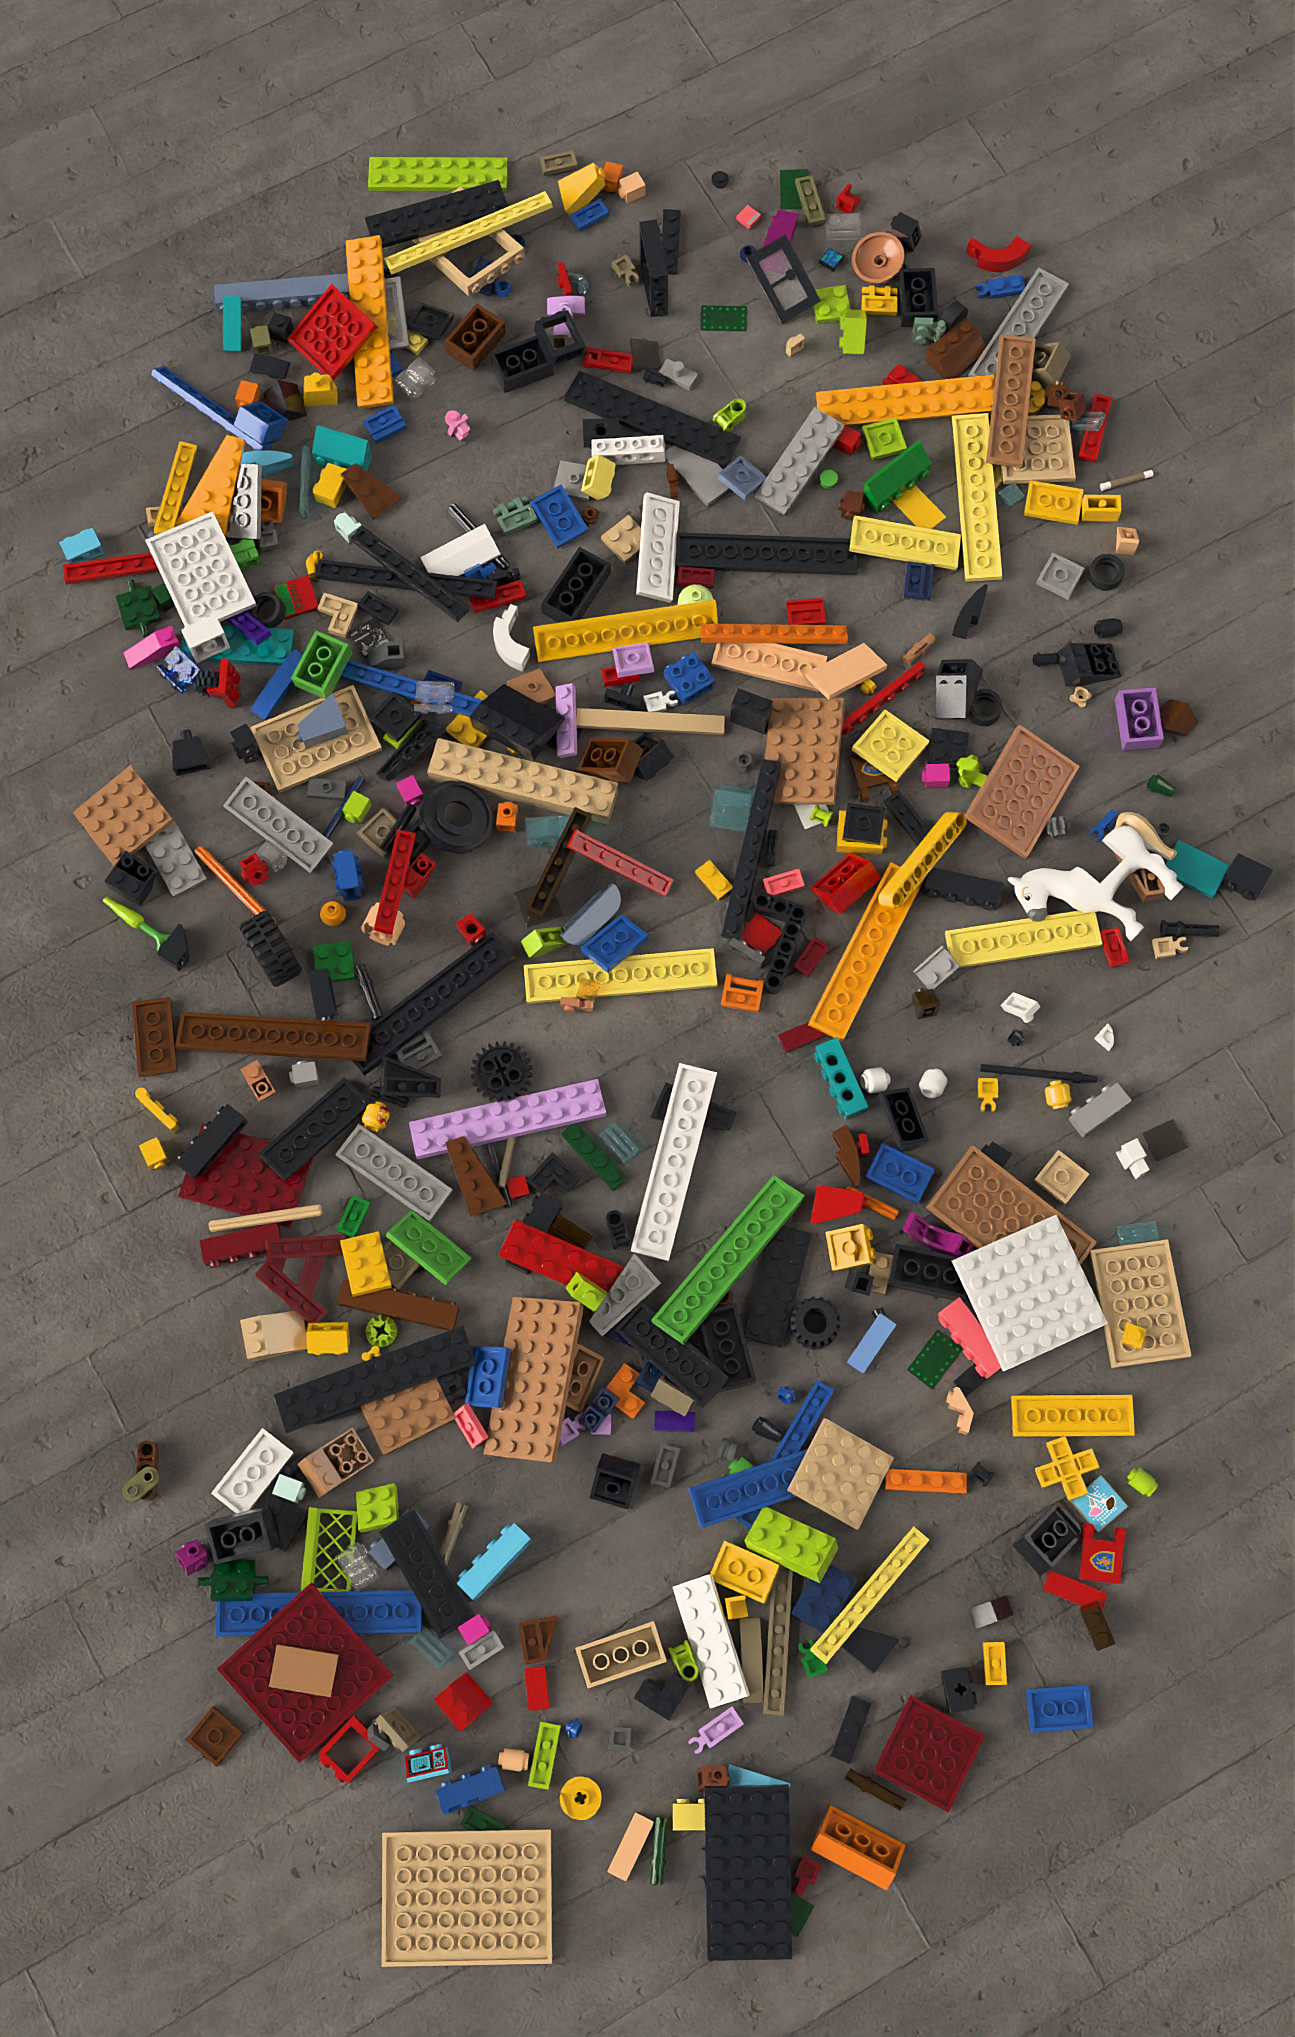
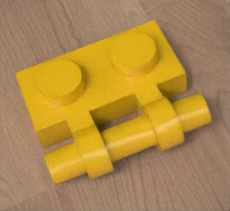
M875 285L862 287V294H869L862 295L861 310H865L866 315H897V296H890L897 295V288H891V286H885V288L875 287Z

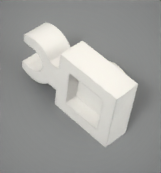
M669 691L665 696L662 695V692L644 696L647 712H664L667 709V705L671 707L677 706L678 700L672 701L669 699L675 696V691Z

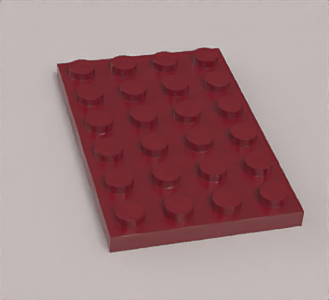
M202 1123L198 1137L204 1131L203 1128L206 1124ZM239 1133L197 1182L187 1173L185 1174L178 1197L243 1216L298 1208L313 1158L287 1182H284L258 1156V1153L270 1144L271 1141ZM293 1220L277 1223L280 1226L291 1228Z

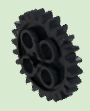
M496 1041L495 1047L489 1043L488 1050L482 1047L483 1054L476 1053L478 1060H472L475 1067H470V1070L474 1072V1074L470 1075L471 1079H477L473 1082V1086H479L477 1092L484 1091L482 1094L483 1098L489 1095L490 1102L496 1098L497 1103L501 1101V1098H504V1101L507 1102L509 1097L515 1100L514 1095L516 1094L522 1096L521 1090L527 1091L525 1084L531 1085V1081L528 1078L533 1077V1073L529 1072L533 1067L532 1065H527L531 1060L530 1058H525L527 1055L526 1051L520 1053V1046L514 1049V1043H511L508 1047L506 1041L503 1042L502 1046ZM505 1056H509L512 1058V1060L509 1063L502 1062V1059ZM495 1057L498 1058L500 1066L504 1071L505 1077L510 1085L509 1087H506L501 1073H499L498 1066L494 1061ZM487 1064L494 1065L491 1071L484 1070V1067ZM517 1073L520 1076L517 1080H511L509 1078L510 1075ZM494 1081L502 1083L499 1088L492 1087Z

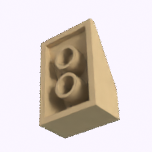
M295 1311L261 1315L240 1320L246 1355L250 1362L307 1350L305 1322Z

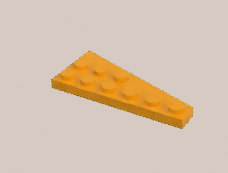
M226 435L177 520L175 527L213 511L224 537L226 536L246 442L245 439Z

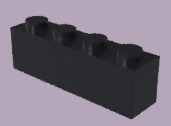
M933 867L927 874L923 894H927L930 898H945L949 902H963L967 906H982L983 909L991 911L997 910L1000 904L1004 883Z
M229 1104L225 1107L222 1106L217 1111L212 1122L209 1121L204 1126V1131L201 1135L193 1138L190 1143L191 1146L187 1151L180 1153L176 1164L197 1182L246 1126L248 1121Z
M541 1192L540 1196L536 1195L531 1205L533 1209L530 1214L527 1213L525 1215L523 1223L547 1233L563 1208V1202ZM509 1260L505 1261L506 1265L528 1275L530 1269Z

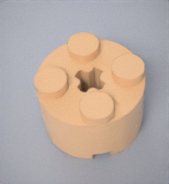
M376 903L375 906L371 907L361 926V930L364 934L367 931L370 934V939L387 946L392 943L393 946L396 944L405 926V921L402 918L403 914L398 911L392 935L373 931L380 904Z

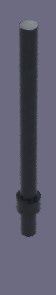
M981 1064L980 1072L1070 1080L1073 1083H1097V1075H1087L1077 1071L1067 1073Z

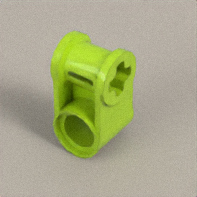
M742 399L732 400V402L714 415L713 421L718 423L723 428V431H731L734 426L744 420L746 416V403Z
M685 1640L683 1644L674 1648L669 1647L668 1650L681 1678L686 1682L696 1680L698 1677V1667L688 1641ZM688 1666L693 1667L695 1670V1675L692 1678H687L683 1674V1670Z

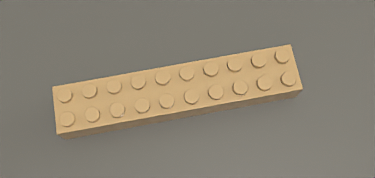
M440 738L437 739L427 771L429 780L440 783L445 781L464 782L474 786L483 794L571 815L574 807H577L592 814V821L609 825L618 794V783Z

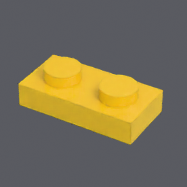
M710 860L695 870L698 878L718 900H721L732 891L733 886Z
M983 1643L985 1685H1007L1005 1643Z

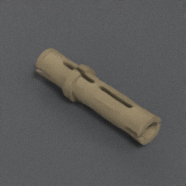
M457 1502L452 1518L448 1520L449 1526L439 1551L441 1557L443 1558L444 1556L443 1560L446 1565H448L460 1528H463L462 1522L468 1506H462V1504Z

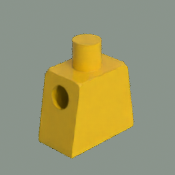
M313 373L310 376L304 377V407L338 405L337 387L330 375Z

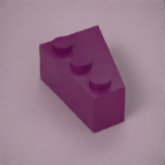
M778 209L776 216H772L771 226L768 228L763 247L785 234L792 245L798 213ZM782 248L765 258L763 270L784 274L787 257Z

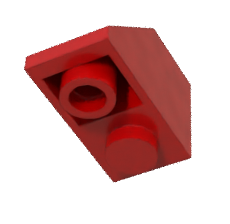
M421 853L407 870L403 891L415 899L427 885L437 864Z

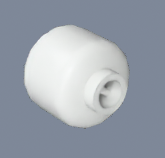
M881 1067L866 1069L860 1076V1084L862 1089L869 1094L879 1093L887 1089L888 1084H890V1076Z
M939 1069L927 1070L919 1083L922 1094L928 1098L939 1097L947 1085V1078Z

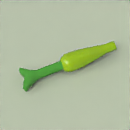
M106 896L103 899V902L135 929L140 928L155 938L157 951L160 950L171 935L159 933L146 924L144 918L139 913L114 901L110 897Z

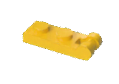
M138 1088L135 1095L139 1101L175 1134L180 1129L176 1124L178 1120L171 1113L166 1115L162 1111L164 1107L157 1100L153 1102L146 1089Z

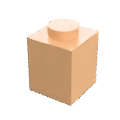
M635 172L619 180L618 193L628 204L646 195V185L639 173Z

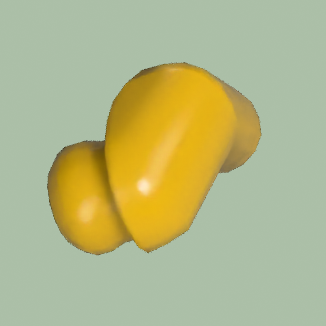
M314 551L306 560L308 576L311 578L316 577V567L318 566L319 559L322 560L323 557L321 551Z

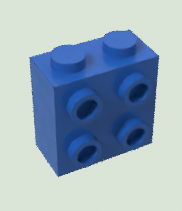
M696 652L684 655L680 661L675 664H669L664 670L665 680L671 689L675 691L683 706L715 688L714 678Z
M341 850L334 854L335 861H332L338 894L343 896L344 902L363 898L362 892L365 891V885L362 880V868L359 858L354 856L353 851Z

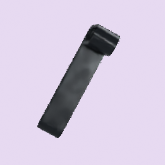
M760 892L754 897L753 908L755 912L785 922L765 980V990L769 994L774 995L779 993L782 988L806 920L807 910L801 904ZM763 900L767 904L765 906H760L757 904V902ZM781 906L785 910L783 912H778L775 910V908ZM795 912H799L803 916L801 918H796L793 916V914ZM789 929H793L797 933L795 935H790L787 933V931ZM787 946L790 948V951L783 952L781 948ZM781 963L784 965V968L780 970L775 965ZM774 980L777 981L779 985L776 987H772L769 985V982Z

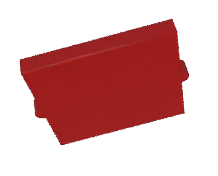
M756 913L749 923H745L741 940L746 942L751 948L761 951L765 956L770 948L775 946V942L781 936L782 931Z

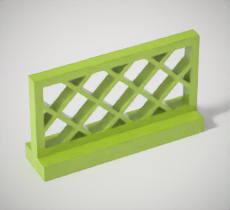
M308 1508L301 1591L311 1582L314 1584V1579L319 1574H322L329 1583L323 1588H317L320 1592H350L357 1511ZM321 1513L330 1514L334 1519L326 1528L320 1522ZM333 1514H338L340 1516L336 1519V1517ZM344 1515H352V1525L345 1529L338 1520ZM335 1522L344 1531L336 1539L327 1531ZM319 1525H320V1527L323 1529V1531L320 1532V1533H319ZM352 1528L350 1535L347 1531ZM325 1532L332 1542L323 1549L318 1543V1537ZM344 1534L351 1540L350 1545L345 1550L336 1542ZM335 1543L341 1553L332 1560L325 1550ZM317 1547H319L320 1550H321L318 1554H317ZM350 1548V1553L348 1556L346 1554V1551ZM324 1553L330 1560V1563L321 1570L316 1564V1558ZM342 1554L349 1560L348 1566L343 1571L334 1562ZM333 1564L340 1573L330 1581L323 1571ZM315 1568H317V1569L319 1570V1572H318L316 1575H315ZM348 1569V1575L346 1577L344 1572ZM340 1575L347 1581L346 1590L337 1589L332 1583ZM331 1585L334 1589H327L326 1587Z

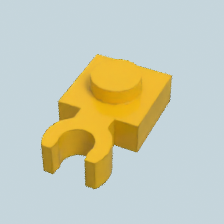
M978 1078V1099H983L980 1110L984 1112L985 1105H990L991 1112H994L996 1104L993 1099L998 1098V1079Z

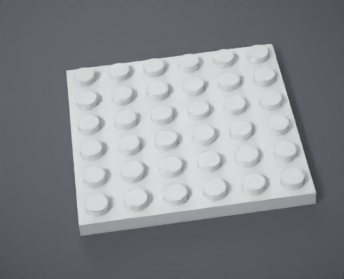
M1057 1215L952 1261L1003 1371L1108 1324Z

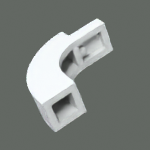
M510 604L508 610L505 609L502 619L498 617L495 619L493 627L494 642L502 660L509 666L523 672L530 657L529 648L514 642L509 635L518 616L517 606Z

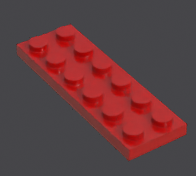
M514 1219L498 1254L506 1260L564 1285H568L575 1273L578 1272L606 1292H609L623 1269V1266L516 1219Z

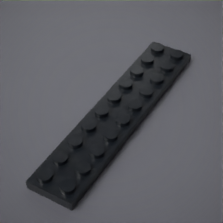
M580 370L564 396V401L603 418H619L620 425L647 436L663 435L666 444L679 447L717 463L724 468L727 467L741 441V437L723 431L721 428Z
M677 532L675 569H679V566L726 571L857 575L858 553L849 551L851 539Z
M493 932L371 1024L367 1060L352 1062L366 1076L381 1064V1056L388 1058L514 962L516 960L515 956Z
M461 1326L274 1394V1398L285 1432L290 1433L476 1365L477 1363L465 1328Z

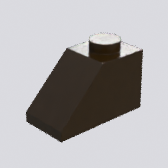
M927 988L916 990L912 999L917 1019L936 1016L940 1007V1001L934 990H928Z

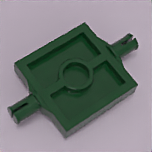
M131 579L127 581L129 591L115 597L126 631L133 628H141L143 637H147L150 635L148 626L153 622L160 621L161 617L151 585L136 589L135 582Z
M231 1560L215 1564L214 1561L211 1577H199L198 1586H211L210 1598L212 1602L253 1601V1591L256 1585H268L269 1576H256L255 1560Z

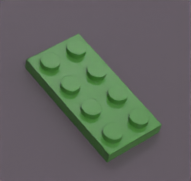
M410 1210L386 1234L387 1238L445 1285L471 1261L469 1255L413 1210Z

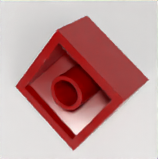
M467 1671L434 1699L436 1704L460 1732H463L493 1704Z

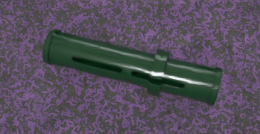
M655 1817L652 1859H650L652 1864L650 1884L663 1885L664 1865H666L667 1861L665 1860L668 1818Z

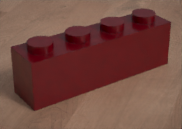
M276 1222L199 1240L203 1263L206 1266H210V1268L220 1267L221 1263L228 1261L232 1264L240 1262L241 1258H258L260 1254L266 1253L265 1240L282 1239L280 1226Z

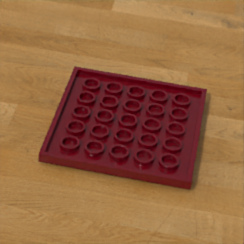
M312 1582L217 1668L299 1763L394 1676ZM277 1644L339 1654L331 1697L269 1687Z

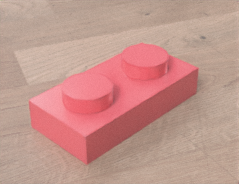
M799 869L763 879L766 893L774 896L783 895L805 887Z
M469 1403L454 1412L455 1420L472 1449L478 1447L489 1438Z

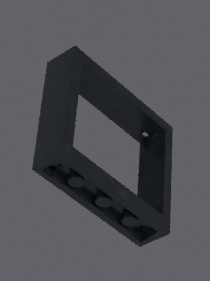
M657 219L639 222V264L650 317H662L668 315V271Z

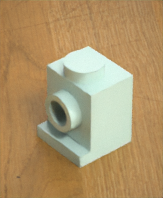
M345 512L340 513L334 520L336 530L349 544L351 543V537L362 527L353 516L349 517Z

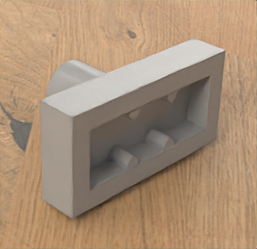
M666 359L658 374L666 376V380L690 391L698 378V373L684 367L682 362H673L669 359Z

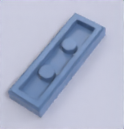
M880 1312L847 1363L864 1373L897 1323Z

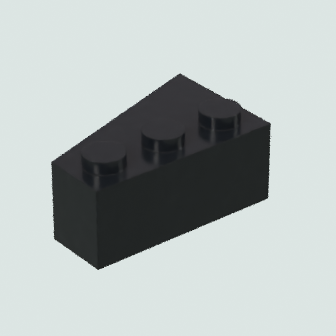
M381 1056L380 1095L441 1097V1078Z

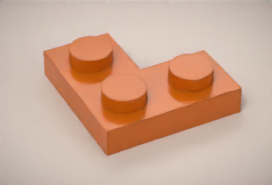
M624 1363L606 1388L621 1398L615 1407L631 1419H634L645 1402L630 1392L639 1373Z

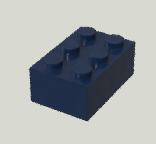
M830 1564L820 1583L809 1579L790 1615L824 1634L837 1618L857 1580Z

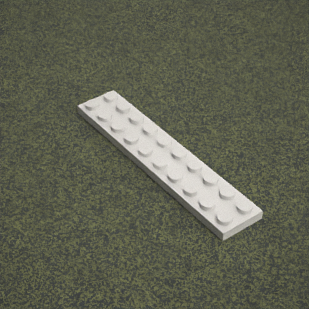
M679 1063L631 1247V1252L665 1261L670 1259L717 1072Z

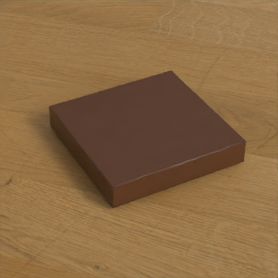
M212 1706L186 1738V1741L218 1767L245 1732L217 1708Z

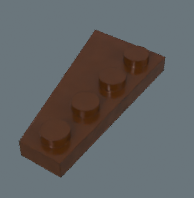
M465 1135L445 1142L470 1216L508 1204Z

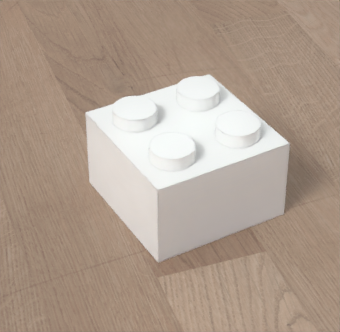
M215 614L206 616L195 624H188L181 630L196 663L230 648Z

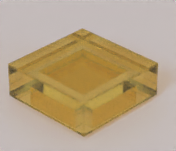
M582 978L576 997L595 1002L600 983Z

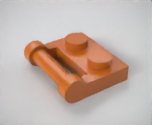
M727 973L721 1007L758 1013L764 980L758 979L757 981L734 977L732 974ZM730 984L757 988V990L754 992L732 988Z

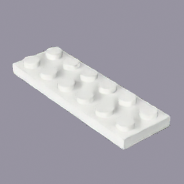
M648 492L644 495L636 594L670 603L673 600L676 536L680 501Z
M712 1574L674 1586L673 1590L709 1707L713 1708L750 1696Z

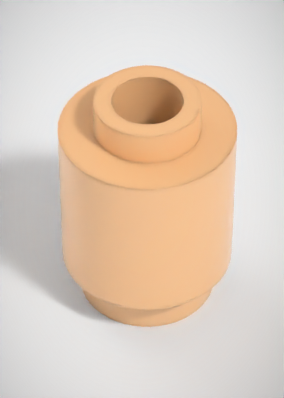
M504 1748V1752L499 1753L498 1765H502V1770L517 1772L527 1770L529 1753H524V1750Z

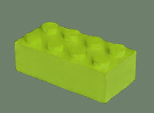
M768 1507L761 1509L744 1540L749 1551L818 1583L821 1582L838 1550L836 1538Z

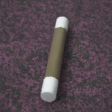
M1148 470L1100 484V489L1104 491L1153 477V471Z

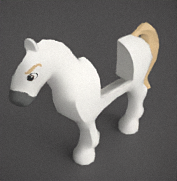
M1124 812L1119 815L1114 830L1102 840L1123 861L1100 884L1079 867L1071 871L1041 868L1029 871L1021 878L1009 877L1008 881L1015 886L1016 896L1032 921L1040 922L1045 920L1047 916L1046 902L1048 896H1053L1066 901L1070 906L1083 913L1101 911L1118 917L1126 927L1127 938L1132 941L1144 927L1136 921V912L1132 908L1116 903L1112 900L1113 895L1128 874L1143 868L1158 876L1165 887V895L1172 900L1184 886L1176 880L1177 874L1166 867L1162 857L1171 861L1176 856L1177 851L1167 847L1162 842L1154 827L1145 817L1133 812ZM1147 850L1152 851L1156 854H1150Z

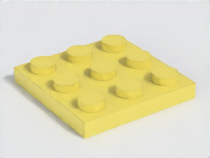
M884 710L854 744L852 751L897 782L928 746L930 741L890 712Z

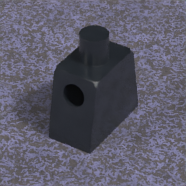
M188 729L180 731L181 739L173 741V770L176 776L211 769L199 736L192 737L191 730Z

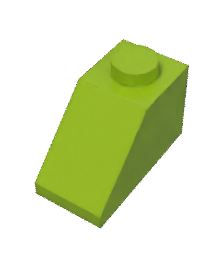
M561 927L535 929L521 941L529 958L543 956L568 944L560 936L563 933Z

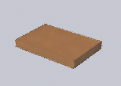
M277 1644L269 1687L331 1697L339 1654Z

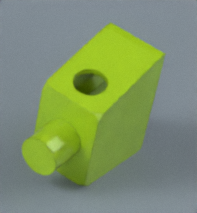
M578 1272L575 1273L566 1286V1290L573 1298L594 1312L608 1294V1292Z

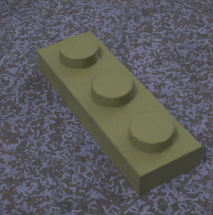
M813 176L795 179L808 227L824 224L826 219Z

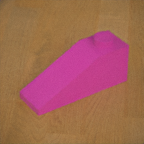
M169 626L152 633L125 651L124 656L131 670L181 651V646L173 627Z

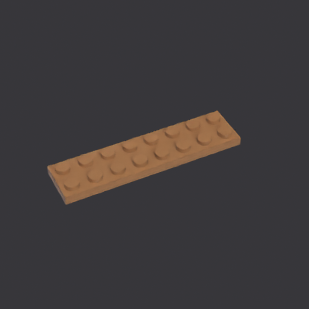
M1000 334L986 463L1022 468L1036 342L1034 338Z

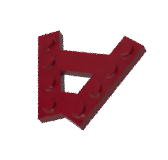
M345 1234L265 1240L267 1260L254 1276L308 1323H318L328 1311L312 1298L325 1256L343 1255L340 1240H345ZM306 1257L298 1282L295 1284L283 1273L286 1259Z

